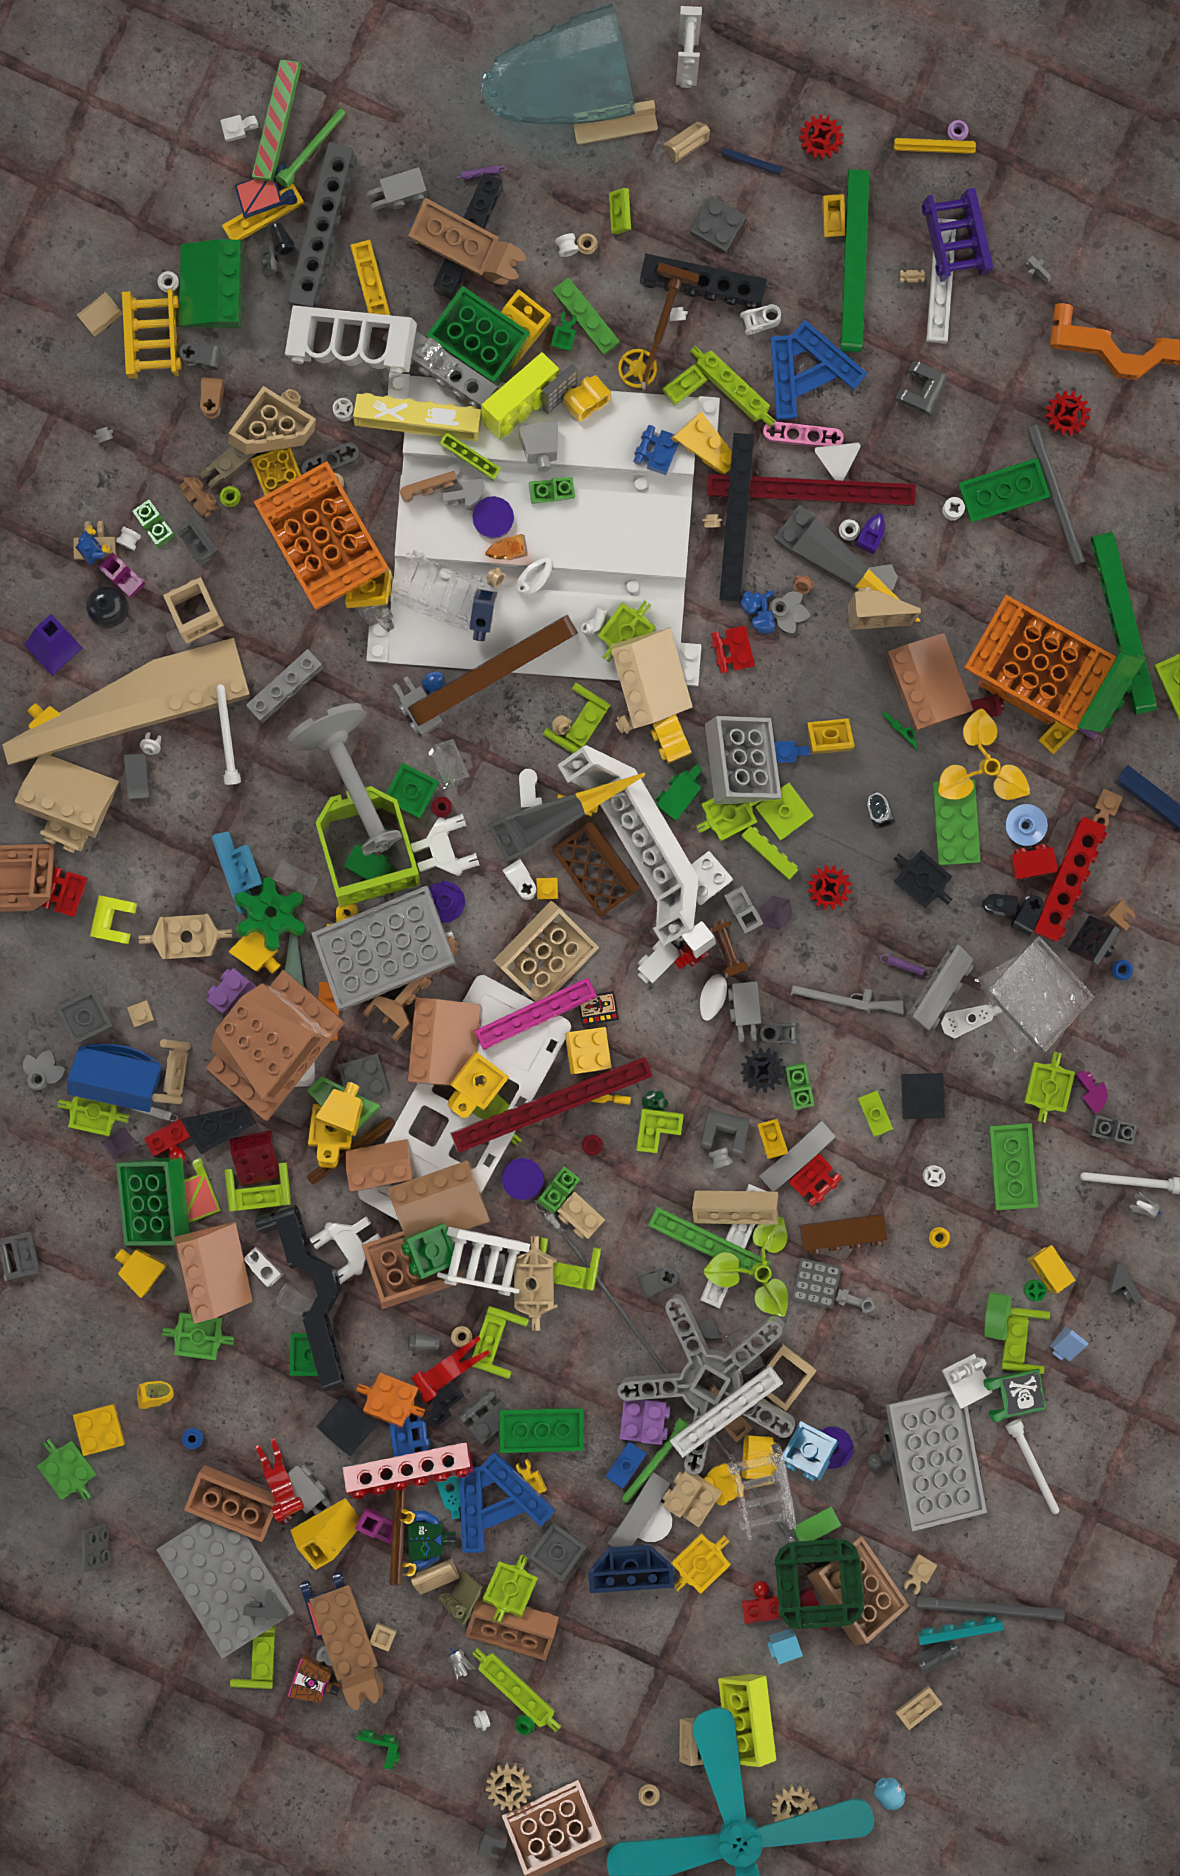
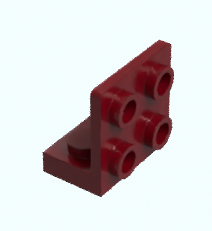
M271 1130L230 1139V1153L241 1186L280 1178Z

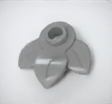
M788 592L783 598H776L770 603L769 610H772L774 618H777L778 626L785 632L795 633V622H802L810 617L808 610L799 604L802 600V593ZM777 605L783 606L782 612L776 611Z
M51 1050L41 1053L37 1059L26 1055L23 1061V1070L28 1075V1085L34 1090H42L47 1084L57 1083L65 1071L64 1067L55 1066V1058ZM36 1076H41V1083L37 1084L35 1082Z

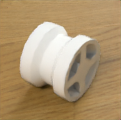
M573 233L565 234L555 239V243L560 249V257H568L579 251L578 245H575V235Z
M340 398L334 402L333 412L339 421L347 422L353 418L354 407L349 399Z
M957 497L949 498L942 508L944 517L950 521L959 519L965 510L964 502Z
M123 526L121 529L122 534L115 542L134 551L136 548L135 544L140 540L141 535Z
M930 1165L923 1171V1179L930 1186H940L945 1180V1172L941 1167Z

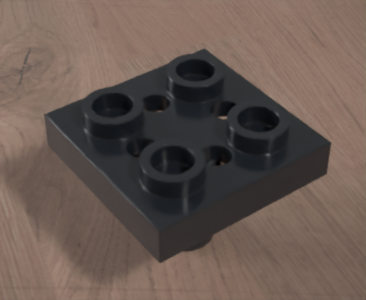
M1089 915L1067 950L1080 958L1098 965L1103 957L1108 958L1113 954L1114 947L1111 944L1120 929L1115 925Z

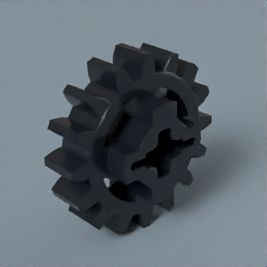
M761 1047L758 1053L751 1050L752 1056L745 1055L744 1057L747 1062L741 1063L745 1070L740 1071V1074L746 1075L742 1081L750 1082L748 1085L749 1089L756 1086L755 1092L763 1088V1092L767 1093V1087L775 1090V1083L778 1085L782 1084L778 1080L779 1077H785L781 1070L786 1069V1067L780 1066L783 1058L777 1059V1052L770 1054V1048L763 1052ZM759 1056L768 1057L764 1062H758L755 1059ZM773 1063L776 1064V1075L772 1073L771 1066L773 1065ZM750 1065L754 1068V1075L752 1076V1078L749 1074ZM759 1065H767L766 1071L768 1073L766 1075L761 1074L760 1076L758 1074L760 1071L758 1069ZM765 1078L771 1081L767 1084H758L761 1079Z

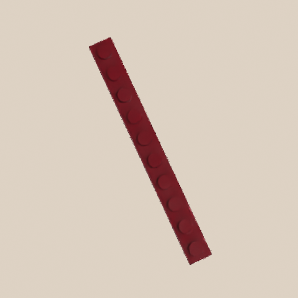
M708 474L707 496L728 497L730 475ZM751 476L749 498L915 506L916 484Z
M641 1057L450 1132L457 1153H460L653 1076L646 1057Z

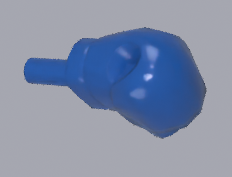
M771 590L761 595L760 592L753 594L747 591L743 594L740 605L746 614L753 615L762 609L761 597L769 598L775 593Z
M761 597L762 610L757 611L758 615L752 619V627L760 634H769L775 630L774 616L772 610H767V598Z
M441 672L426 674L425 679L422 680L423 689L429 691V694L444 686V675Z

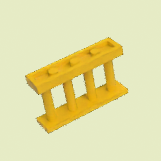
M167 289L168 298L137 300L130 291L122 292L126 375L129 379H138L137 372L145 369L171 368L174 376H179L178 370H182L181 357H178L175 311V308H179L178 296H175L172 289ZM168 307L169 319L138 320L134 317V311H137V308ZM169 327L170 339L139 341L135 337V331H138V329ZM170 348L171 360L140 361L136 358V352L140 349Z

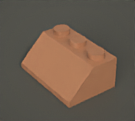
M408 1139L346 1151V1173L350 1192L401 1184L415 1179Z

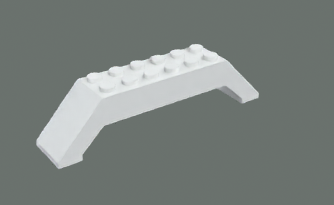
M587 745L558 764L568 783L573 782L586 790L638 774L634 768ZM639 779L600 805L657 901L656 927L653 929L663 946L694 928L699 877L644 783Z

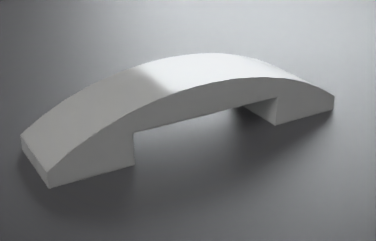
M820 1121L788 1151V1154L783 1155L759 1177L774 1192L836 1136Z
M652 1472L622 1523L609 1540V1545L617 1547L632 1546L667 1491L670 1485L669 1481Z

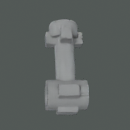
M839 1289L835 1301L839 1302L838 1304L844 1306L846 1302L861 1307L862 1312L866 1314L875 1309V1305L870 1297L861 1299L849 1295V1290Z

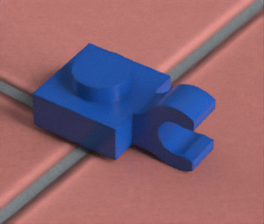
M795 741L774 742L777 763H796V756H810V746L795 747Z

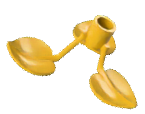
M984 709L977 710L967 719L963 728V737L968 745L974 746L978 744V748L985 756V759L980 762L979 770L968 774L963 766H948L940 776L939 795L947 799L964 798L974 788V784L969 777L983 773L997 777L993 782V789L995 794L1001 799L1013 800L1028 796L1030 789L1022 771L1014 765H1004L1000 769L999 761L991 758L990 754L982 747V745H990L997 737V726Z

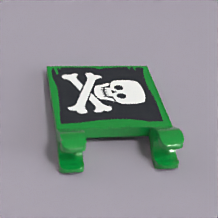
M1039 1369L983 1380L984 1387L989 1391L1000 1387L1003 1409L989 1411V1418L993 1422L1046 1409Z

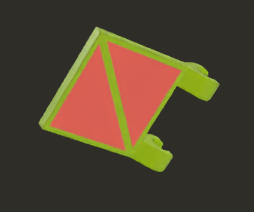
M201 1158L193 1161L197 1175L185 1179L189 1223L221 1211Z

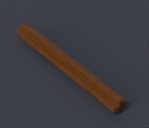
M388 1117L351 1144L350 1150L367 1147L387 1133L396 1124L393 1118ZM343 1149L340 1151L339 1163L336 1168L346 1162V1151L348 1150ZM319 1166L307 1175V1179L311 1184H315L336 1168H323Z
M406 1489L394 1490L389 1582L392 1586H400L402 1579L404 1522H401L400 1519L405 1518V1514L401 1510L405 1509Z

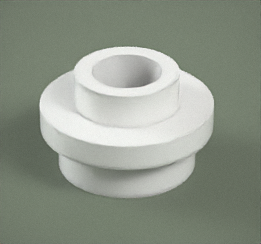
M166 271L160 274L158 286L162 291L168 293L167 289H172V291L177 289L179 280L173 272ZM167 279L172 280V284L169 286L165 285Z
M683 307L672 308L669 320H686L688 311H683Z
M845 520L840 524L839 534L844 540L851 541L859 535L860 528L854 520ZM851 527L853 533L848 534L845 529Z
M485 1710L475 1711L476 1716H473L477 1729L481 1728L482 1731H485L487 1727H490L488 1716Z

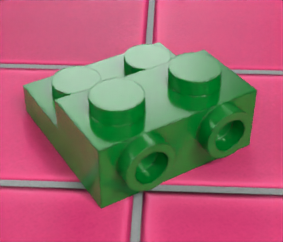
M445 1223L402 1238L404 1244H401V1249L405 1256H409L411 1263L408 1264L412 1276L416 1275L417 1278L423 1279L450 1267L454 1246L450 1236L447 1235L448 1230Z

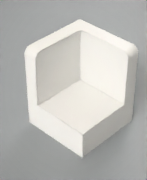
M702 921L694 926L692 930L682 935L684 941L692 949L695 958H698L716 945L715 936Z

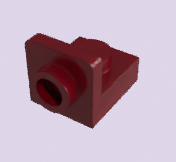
M998 694L971 701L973 713L979 709H984L991 718L1002 715V710L1005 709L1003 699L999 698Z

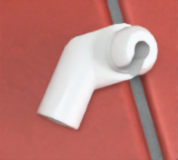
M597 608L594 619L581 625L582 633L591 635L600 631L603 627L607 611Z

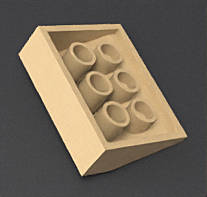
M869 587L859 588L848 604L849 630L912 626L920 615L921 608L877 590L871 591Z
M671 627L610 644L633 728L655 723L693 707Z
M46 754L39 756L22 783L15 799V804L19 810L96 838L119 781Z
M550 901L493 961L536 1002L556 993L599 947L555 903ZM539 959H545L542 967L537 968ZM530 978L534 982L531 991L527 988Z

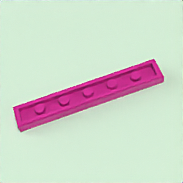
M585 978L474 1030L484 1051L595 999L597 995L589 979Z

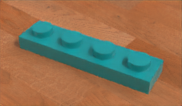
M988 1616L983 1618L984 1621L966 1620L963 1621L962 1625L956 1626L953 1623L942 1625L940 1629L926 1627L921 1629V1632H917V1639L920 1645L1003 1631L1004 1629L1000 1618Z

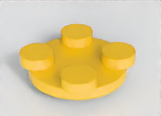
M725 1463L713 1467L707 1476L703 1478L722 1491L716 1501L721 1506L735 1499L744 1489V1483L738 1471Z

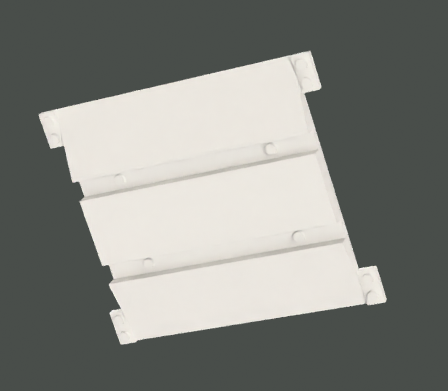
M389 373L388 396H392L395 399L404 400L410 398L419 402L433 401L436 404L470 406L468 404L469 401L465 398L461 400L453 395V390L449 387L443 388L438 385L434 377ZM452 379L451 381L458 382L460 379ZM500 382V384L498 385V389H500L506 383ZM472 386L468 392L475 393L479 387ZM610 391L611 400L580 422L566 409L562 401L548 414L542 410V407L538 410H533L525 422L518 423L510 435L503 436L500 440L482 424L481 420L478 441L458 440L501 468V472L495 481H492L441 447L439 443L443 437L405 432L400 490L406 485L451 471H455L458 483H455V486L450 489H436L433 494L423 496L422 494L414 496L411 502H404L399 492L390 621L370 619L366 661L472 670L556 620L568 615L578 634L511 673L620 681L614 658L610 662L602 658L609 649V646L598 637L600 631L586 635L582 633L581 625L594 619L597 608H601L607 611L603 624L604 627L622 602L630 608L638 610L645 600L647 604H651L644 615L649 622L656 626L653 632L671 627L686 685L698 687L701 644L681 643L695 454L687 451L686 447L679 443L667 475L647 469L648 461L644 459L640 465L635 464L633 460L635 458L634 452L642 441V433L646 431L648 425L656 428L654 435L658 437L661 430L676 434L698 412L702 411L717 431L720 398L687 397L674 406L666 395ZM558 421L557 460L550 461L551 469L549 471L540 472L538 471L537 463L529 464L527 462L518 435V425ZM649 443L647 451L652 452L655 445ZM573 477L574 499L531 504L530 481ZM482 478L484 484L482 500L486 497L496 496L507 501L514 514L512 528L501 538H487L478 533L473 524L472 515L474 508L467 510L465 502L461 503V506L458 507L444 505L442 493L463 490L462 481ZM550 558L552 569L545 584L534 594L529 596L519 595L516 585L523 571L539 559ZM501 568V572L505 574L503 582L497 588L489 586L486 579L488 572L491 569ZM477 589L498 592L490 633H486L485 641L473 640L474 630L469 629L473 599Z

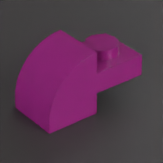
M113 552L98 567L131 599L146 584Z
M1080 1070L1074 1075L1086 1091L1080 1098L1090 1112L1096 1114L1106 1104L1107 1088L1104 1082H1099L1095 1085L1094 1082L1096 1080L1089 1071Z
M365 1508L355 1529L372 1538L376 1537L386 1543H392L393 1520L383 1516L376 1510Z

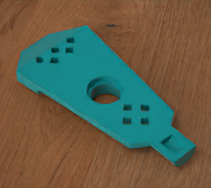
M448 1460L445 1466L447 1468L452 1467L455 1460ZM452 1476L448 1477L446 1481L436 1482L444 1506L451 1512L452 1520L460 1518L458 1509L461 1506L460 1479ZM448 1483L453 1484L454 1489L448 1491L446 1489V1485Z

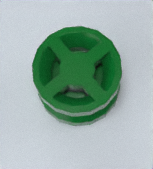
M1031 1279L1025 1283L1023 1288L1025 1296L1032 1301H1041L1046 1296V1286L1039 1280Z

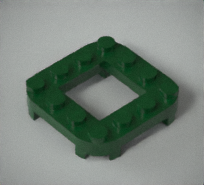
M844 1539L799 1541L787 1543L778 1551L774 1561L778 1591V1612L787 1625L795 1629L847 1626L861 1618L864 1611L861 1558L858 1549L853 1543ZM839 1560L842 1604L801 1607L797 1563Z

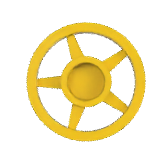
M632 349L626 352L619 361V376L626 385L632 388H642V379L646 369V365L642 360L644 354L648 357L650 356V353L643 349ZM633 353H641L638 360L631 361L626 357ZM623 361L630 365L629 372L624 376L621 370ZM656 361L654 362L652 370H654L653 375L649 379L647 386L654 380L656 376ZM631 375L638 377L641 384L630 383L626 378Z

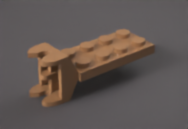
M427 198L423 199L406 236L479 276L483 274L485 279L498 285H504L509 280L517 279L519 275L512 267L516 266V262L526 261V255L520 248L508 242L498 241V236Z
M449 936L447 940L453 956H455L459 951L457 947L460 944ZM442 970L410 982L395 1000L376 996L363 1014L369 1017L379 1008L387 1015L382 1021L384 1024L392 1019L400 1026L391 1038L397 1042L412 1025L405 1009L406 1006L409 1005L411 1007L415 1003L416 998H418V992L421 989L426 990L432 982L430 978L434 974L438 975Z
M346 1585L310 1599L337 1681L342 1680V1690L348 1705L354 1710H359V1706L363 1705L364 1699L367 1697L375 1704L383 1694V1683L379 1672L375 1668L378 1666L351 1585Z

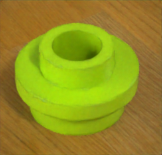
M228 486L221 491L220 500L226 507H235L239 504L241 495L237 488ZM229 494L234 495V499L231 501L227 500Z

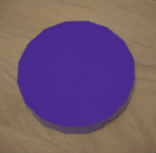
M496 496L486 497L479 501L472 515L473 524L477 532L490 539L501 538L506 535L514 522L513 509L510 504L503 498Z
M442 881L429 887L442 923L452 922L462 914L465 907V896L457 885L448 881Z
M515 1159L507 1164L503 1171V1187L508 1195L515 1199H530L538 1194L543 1185L542 1169L531 1159Z
M827 1426L820 1429L819 1431L838 1441L829 1459L830 1463L827 1468L834 1469L844 1466L853 1454V1442L850 1435L844 1429L837 1426Z

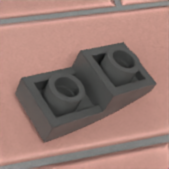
M145 753L124 754L128 799L149 797Z
M1093 1115L1089 1135L1133 1145L1137 1124Z

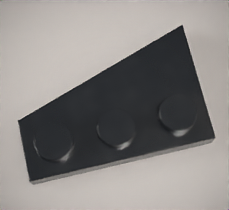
M246 1105L180 1118L201 1155L256 1124Z

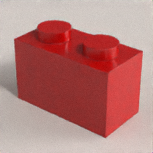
M1047 844L1034 846L1035 850L1027 851L1026 848L1014 850L1015 854L1009 856L1014 880L1058 872L1054 848H1048Z

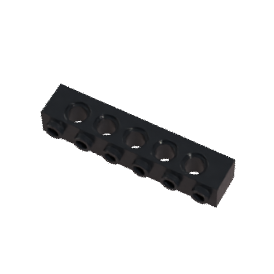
M483 173L463 218L485 229L503 190V181ZM445 258L433 284L434 292L453 299L467 269Z
M645 253L640 283L647 288L661 287L664 288V291H669L668 284L670 279L657 276V268L660 262L699 274V280L705 279L708 282V285L705 287L699 286L698 283L697 287L682 283L680 292H684L686 296L696 297V295H699L708 301H716L718 299L732 306L736 304L745 305L744 307L747 309H757L762 306L767 279ZM723 283L726 284L729 287V289L726 291H720L717 286ZM746 288L749 293L743 296L738 293V290Z

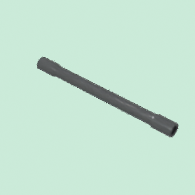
M1039 425L1029 427L1027 431L1052 497L1073 565H1080L1086 561L1081 546L1077 541L1055 477Z
M927 1596L916 1597V1609L963 1611L1042 1618L1053 1621H1064L1065 1619L1064 1608H1040L938 1599Z

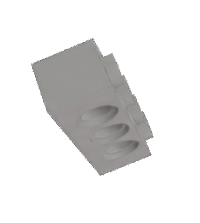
M307 649L246 706L264 723L324 668L323 665Z

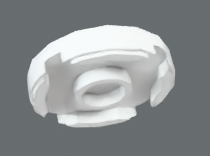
M660 1501L638 1538L646 1542H656L668 1535L672 1527V1516L670 1511L663 1507V1502Z

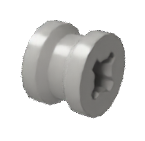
M728 1147L708 1153L709 1157L713 1160V1169L733 1163L732 1159L728 1156Z

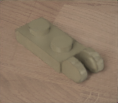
M231 446L215 459L211 465L206 467L200 473V476L204 479L215 470L219 472V475L208 484L212 489L223 480H227L255 457L257 453L246 455Z

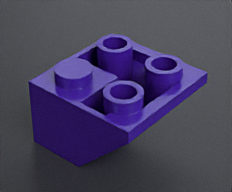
M52 614L34 629L24 644L52 676L83 649Z

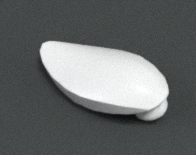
M550 558L539 559L523 571L516 585L519 595L529 596L534 594L545 584L552 569Z
M720 974L713 975L702 990L700 1011L704 1020L712 1019L725 1001L727 983L726 979Z

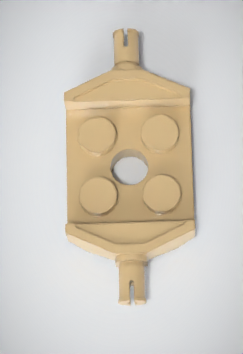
M209 914L160 917L152 935H139V939H145L139 940V944H154L162 959L212 956L217 941L220 938H233V934H226L233 933L232 929H217ZM185 931L192 933V940L188 943L183 942L181 939V935Z
M530 1236L531 1249L527 1253L518 1256L515 1262L514 1288L520 1289L519 1294L514 1293V1308L532 1317V1331H540L541 1315L557 1308V1304H554L553 1263L557 1262V1259L540 1251L539 1236ZM531 1278L535 1279L537 1284L534 1290L528 1284Z

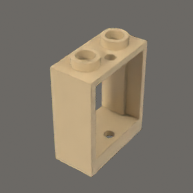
M201 577L191 580L187 584L177 589H172L169 593L163 595L186 644L224 626ZM202 593L210 612L183 624L175 605Z
M781 1343L760 1372L768 1366L773 1368L783 1355L806 1373L785 1402L772 1392L767 1395L771 1399V1404L787 1411L817 1370Z

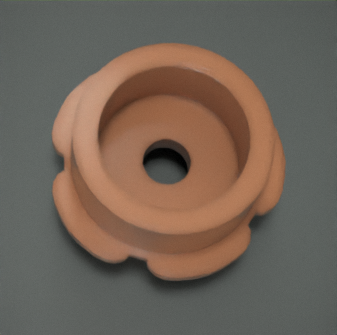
M806 575L797 576L794 579V589L796 592L807 594L814 586L813 581Z

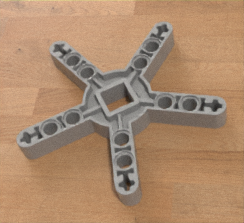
M673 1294L667 1301L665 1309L685 1351L688 1362L682 1373L626 1377L618 1387V1396L626 1401L682 1396L685 1402L695 1410L694 1422L743 1385L741 1370L780 1337L784 1323L781 1318L771 1316L728 1354L719 1350H709L687 1300L681 1294ZM674 1302L675 1304H680L679 1309L677 1307H672V1304ZM680 1321H687L690 1324V1328H682ZM775 1325H776V1326H777V1330L773 1329V1330H772L771 1332H769V1334L767 1335L766 1333L768 1332L770 1326H775ZM759 1337L762 1339L763 1344L760 1346L755 1345L752 1339ZM689 1340H696L699 1347H691ZM744 1351L748 1358L740 1359L737 1352ZM705 1369L725 1380L717 1395L697 1384ZM665 1382H672L675 1388H666ZM645 1383H650V1384H652V1386L654 1387V1390H653V1391H648V1390H646V1389L644 1388V1384H645ZM626 1385H628L629 1389H632L631 1392H628V1389L625 1388ZM765 1399L760 1400L742 1414L780 1437L790 1436L795 1426L793 1416ZM769 1411L772 1417L766 1419L762 1416L761 1412ZM775 1417H779L776 1424H774ZM786 1422L788 1426L784 1429L781 1426ZM710 1438L704 1442L703 1446H698L686 1455L684 1467L688 1473L696 1475L702 1471L706 1461ZM695 1454H698L697 1466L693 1465Z

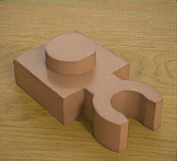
M1102 789L1094 807L1099 810V813L1092 820L1097 822L1098 818H1102L1104 821L1103 825L1107 827L1109 824L1108 815L1115 816L1123 797Z

